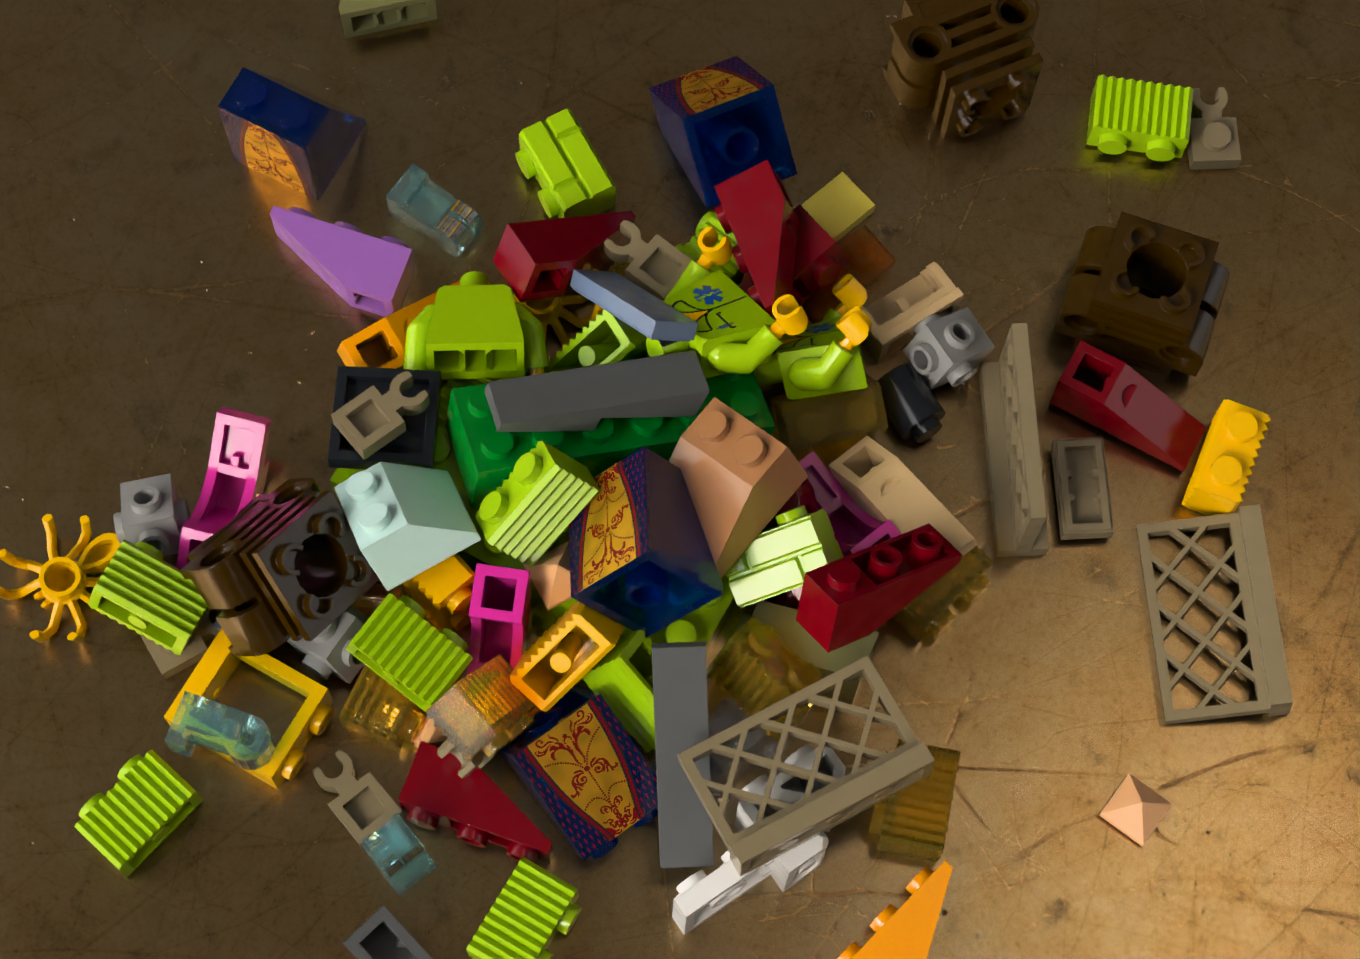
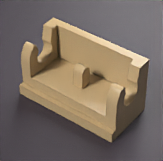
M932 262L926 266V269L920 272V275L866 308L860 307L872 322L868 336L862 343L876 362L880 363L906 347L916 336L914 332L916 325L928 316L938 313L940 317H944L959 311L964 294L959 287L956 288L944 270L936 262Z

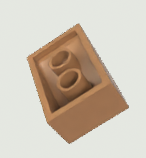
M714 397L680 436L647 506L646 512L639 523V529L640 526L642 528L640 532L641 548L644 549L645 547V551L707 596L806 480L808 474L786 445Z

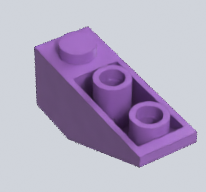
M273 205L270 216L276 235L346 303L352 307L384 317L401 309L416 271L413 249L409 248L407 244L391 236H382L379 239L363 234L359 228L347 222L338 221L335 224L319 220L309 211L299 207H290L287 210Z

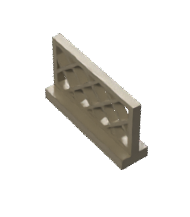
M1012 323L999 361L981 362L978 369L995 556H1040L1047 554L1049 545L1027 323Z
M1260 504L1240 506L1239 511L1234 513L1136 525L1165 725L1268 713V717L1289 714L1293 701ZM1229 527L1232 545L1220 560L1197 544L1207 530ZM1195 532L1191 539L1183 533ZM1170 535L1183 544L1184 547L1168 566L1151 554L1149 537ZM1190 551H1193L1214 566L1199 587L1175 571ZM1233 555L1236 571L1227 565V562ZM1153 566L1163 573L1156 582ZM1220 571L1239 586L1240 594L1228 609L1204 592ZM1169 578L1192 594L1176 615L1160 604L1157 597V592ZM1198 599L1222 615L1206 636L1182 620ZM1240 604L1242 605L1244 620L1234 614ZM1160 615L1170 621L1163 631ZM1228 620L1243 630L1247 636L1248 643L1236 658L1212 641ZM1176 626L1200 643L1184 664L1165 651L1164 641ZM1206 648L1230 665L1214 686L1190 669ZM1248 654L1250 655L1252 670L1242 663ZM1168 664L1178 671L1171 681ZM1237 670L1254 682L1257 700L1236 703L1219 690L1234 671ZM1183 676L1207 692V695L1197 707L1174 710L1172 690ZM1213 698L1222 703L1221 705L1207 706Z
M868 655L677 754L680 765L730 853V859L740 877L931 775L935 762L926 744L918 741ZM863 674L874 692L870 708L865 709L838 701L842 685ZM835 689L832 699L821 696ZM878 701L886 714L875 711ZM806 703L829 709L822 735L791 726L795 710ZM835 711L866 719L859 745L828 737ZM787 714L785 724L774 721ZM872 721L894 727L904 744L888 753L865 747ZM759 728L781 733L774 760L743 751L749 733ZM788 736L819 744L811 770L780 762ZM739 739L737 749L726 746ZM825 746L856 755L851 773L840 779L818 773ZM711 753L733 758L726 785L703 779L694 762ZM862 757L873 760L859 768ZM740 761L771 769L763 796L733 787ZM777 771L808 780L802 799L789 804L770 798ZM814 782L826 785L812 793ZM710 791L723 795L720 806H718ZM729 797L760 805L755 824L736 834L733 833L724 817ZM766 808L778 810V812L764 818Z

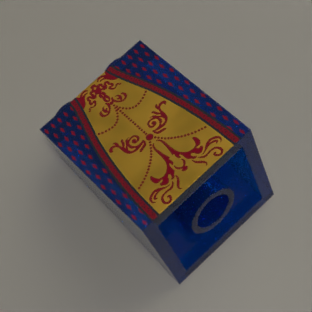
M738 56L648 88L661 133L707 208L721 203L714 188L715 185L767 159L781 180L797 175L774 84Z
M245 67L241 69L218 105L235 161L318 201L366 126L365 119L282 79Z
M643 446L594 477L601 491L569 525L572 598L634 632L644 630L645 638L723 594L721 578L679 467Z
M575 684L547 712L539 710L511 730L509 736L498 750L499 755L570 850L584 861L590 856L593 859H597L607 854L618 844V835L632 825L641 827L658 815L657 777L601 693Z

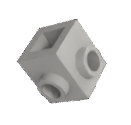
M966 307L944 317H940L938 313H935L922 320L914 328L916 336L903 349V352L915 370L920 373L930 390L946 383L956 387L966 382L977 372L976 367L995 346L969 308Z
M171 473L120 483L121 512L113 514L115 532L119 543H122L124 539L134 545L137 542H145L158 549L163 556L178 553L182 526L189 520L191 514L187 500H180Z
M350 606L312 641H305L304 638L300 641H293L292 638H289L287 642L304 658L301 661L302 665L313 674L324 680H327L332 674L350 684L365 664L345 648L368 618L359 610Z

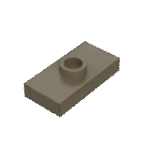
M1103 437L1053 439L1051 454L1061 540L1111 538L1114 533Z

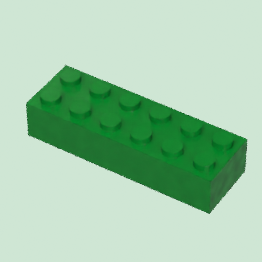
M752 372L749 374L727 373L706 378L710 392L695 417L601 418L594 431L497 432L484 391L487 384L452 388L445 427L471 509L479 508L483 499L489 493L496 491L498 487H502L503 480L509 479L510 472H513L517 460L523 454L530 452V449L536 448L537 441L543 440L586 466L593 478L622 460L624 470L627 468L625 473L627 476L629 474V483H631V479L632 483L641 482L643 479L647 481L662 477L680 436L714 397L771 436L775 425L755 374Z

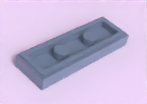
M573 270L570 282L573 290L651 340L686 342L694 340L698 325L696 321L618 273Z

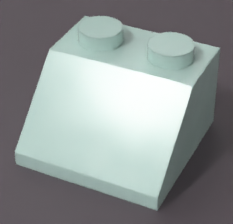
M379 462L364 471L355 473L348 480L334 487L360 551L387 591L481 540L448 471Z

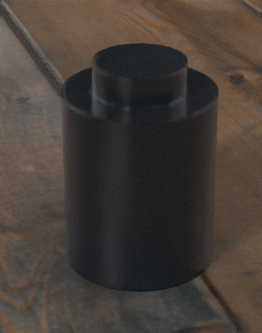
M911 362L892 369L872 386V393L903 440L915 438L920 443L931 438L941 430L942 424L940 420L945 416L946 412Z

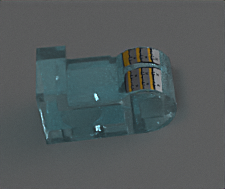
M415 164L408 168L386 195L390 217L454 256H461L485 226L484 220L473 208L461 200L454 199L452 194L429 180V174Z
M187 691L184 692L164 740L169 749L175 753L191 758L197 744L229 755L235 765L247 770L259 769L266 765L272 758L275 749L270 729L262 719Z
M398 813L391 816L389 821L375 833L362 839L363 843L361 845L366 855L399 897L437 867L426 853L422 843Z

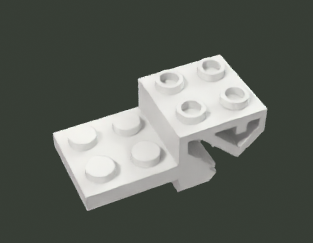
M807 744L791 754L784 763L811 770L818 747L813 749L810 744ZM825 746L818 773L840 779L844 776L846 767L833 749ZM781 772L776 775L770 798L793 804L804 797L808 780ZM763 774L751 781L742 790L763 796L769 777L767 774ZM814 782L812 793L826 785ZM743 800L738 801L734 824L739 831L755 824L760 805ZM766 808L764 818L778 812V810ZM823 832L741 877L730 859L729 851L725 852L721 856L724 863L707 876L703 870H700L677 886L676 890L679 894L673 900V920L685 935L770 875L782 892L786 891L821 865L829 843L826 834Z

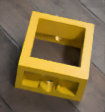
M221 628L164 715V718L173 730L234 765L236 764L231 759V756L242 761L254 760L255 763L253 764H256L257 769L243 770L279 790L285 778L289 781L293 780L302 768L307 756L303 750L312 735L320 736L329 725L334 714V708L331 707L334 701L328 688L268 654L260 656H233L228 648L232 644ZM240 661L247 663L307 697L268 760L201 723Z

